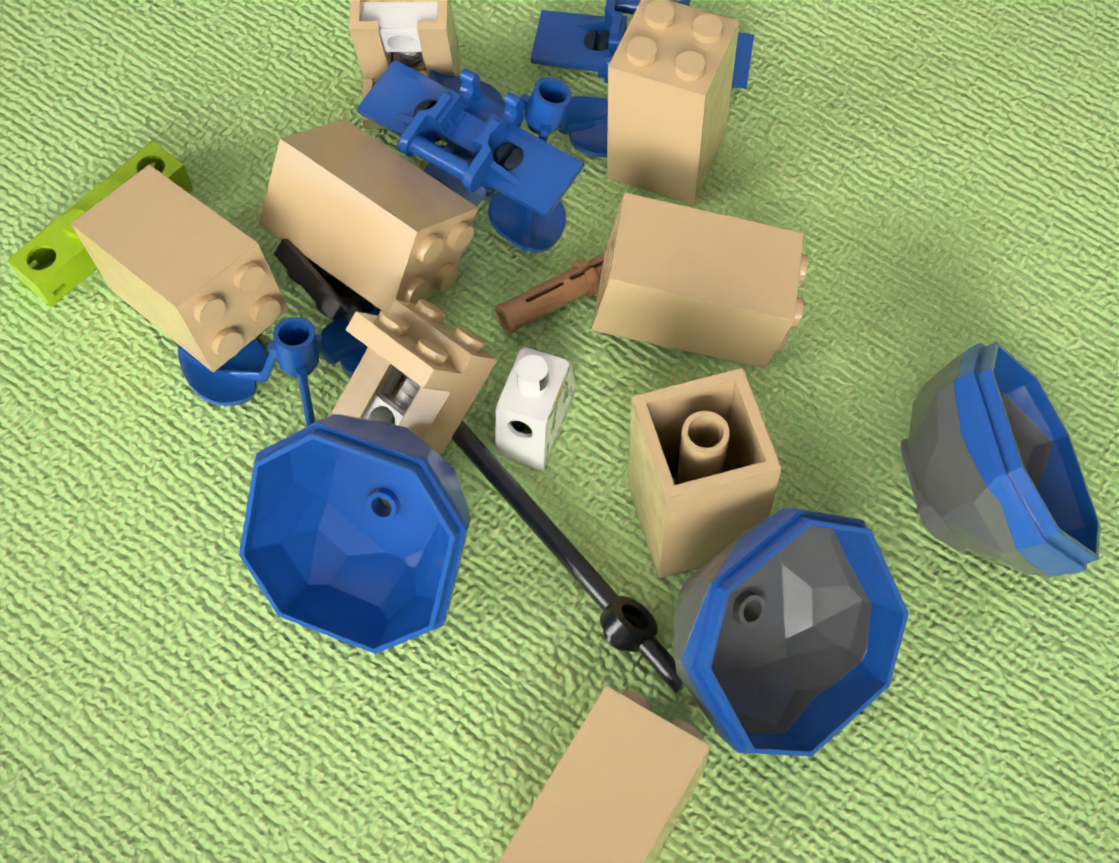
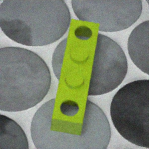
M152 140L7 259L8 263L19 280L52 307L97 269L71 223L150 164L158 171L161 168L164 169L163 175L188 192L193 186L184 164ZM56 257L54 263L51 266H49L46 269L40 270L53 258Z

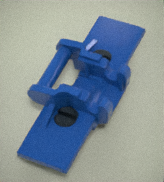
M607 0L605 17L541 10L531 54V63L598 72V77L604 78V83H608V66L627 30V16L623 15V13L634 15L641 0ZM670 0L690 6L691 0ZM738 32L731 88L747 89L754 34Z
M394 60L357 107V112L400 136L398 150L406 156L415 154L462 181L463 188L468 191L475 192L480 186L487 190L490 187L547 219L583 169L584 162L521 129L520 126L524 119L523 99L508 92L504 98L505 106L483 95L480 77L471 70L465 68L461 72L460 79L462 80V85L457 93ZM444 140L462 152L473 156L474 160L472 163H469L434 142Z

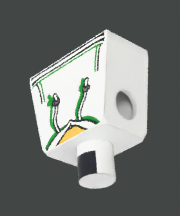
M527 347L520 349L496 407L495 453L497 457L542 471L545 470L576 392L571 362ZM525 423L532 429L533 433L523 434L518 431L525 429Z

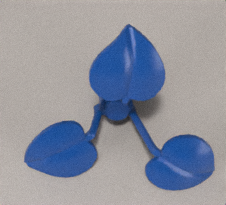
M433 70L430 71L428 78L457 93L462 85L460 76L452 77ZM553 77L539 79L535 83L531 96L527 94L521 95L524 101V117L527 126L532 132L539 135L538 138L547 142L549 134L559 128L561 134H569L571 144L580 152L596 157H607L608 99L587 96L572 97L570 88L563 81ZM480 81L482 94L505 106L501 94L491 85ZM499 192L492 196L489 203L488 215L494 229L504 239L523 251H530L531 253L547 251L558 242L564 231L566 213L560 201L547 219Z
M379 308L371 309L368 311V314L378 316L382 310ZM291 317L282 320L274 328V342L268 344L269 355L261 343L253 339L214 373L180 345L178 346V358L183 375L193 391L205 401L219 406H234L249 401L256 392V382H267L278 360V365L283 372L291 377L298 378L307 427L315 423L307 376L317 367L319 354L328 364H335L340 361L343 370L353 375L368 347L346 331L349 325L346 319L334 320L323 329L321 334H316L315 328L310 321L300 317Z

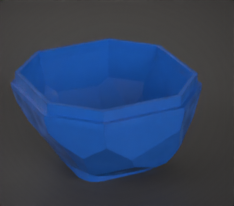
M333 414L260 450L256 454L239 556L278 617L376 654L442 627L446 623L469 528L470 514L454 468L407 427L349 415ZM381 498L386 499L390 503L391 508L385 505Z

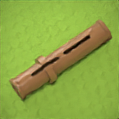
M604 253L588 261L584 258L572 263L570 270L504 303L496 305L495 315L502 329L507 334H512L515 330L554 312L584 295L588 298L598 293Z

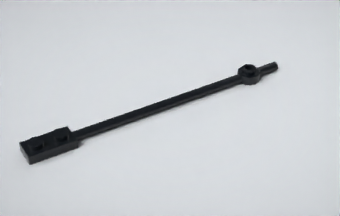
M288 239L281 240L274 255L287 269L288 276L294 282L301 285L316 302V308L323 315L331 320L346 319L350 323L355 312L368 314L373 305L371 302L304 256ZM462 420L451 439L602 609L600 623L606 640L618 650L639 652L675 694L684 689L685 685L676 672L674 657L655 637L658 632V626L652 614L638 601L627 596H618Z

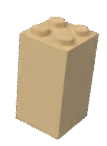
M670 0L640 1L608 66L607 178L695 206L726 135L739 20Z
M345 119L280 138L259 224L280 239L291 241L308 259L380 310L388 312L395 299L417 304L419 299L427 300L440 293H446L454 286L459 277L460 271L457 267L463 250L471 241L474 233L472 224L478 207Z
M151 165L146 166L71 223V226L109 288L213 373L289 310L258 242Z
M624 192L605 247L591 330L766 369L775 352H782L784 350L790 327L797 328L802 318L804 298L797 296L798 284L801 285L804 281L809 256L802 254L804 233Z
M743 368L634 395L631 399L628 487L658 578L703 567L704 564L745 531L770 516L782 469Z
M605 686L497 863H654L703 777L711 746L702 741L704 738L703 734L691 724L674 718L670 723L651 712L652 705L639 694L628 689H622L619 693Z

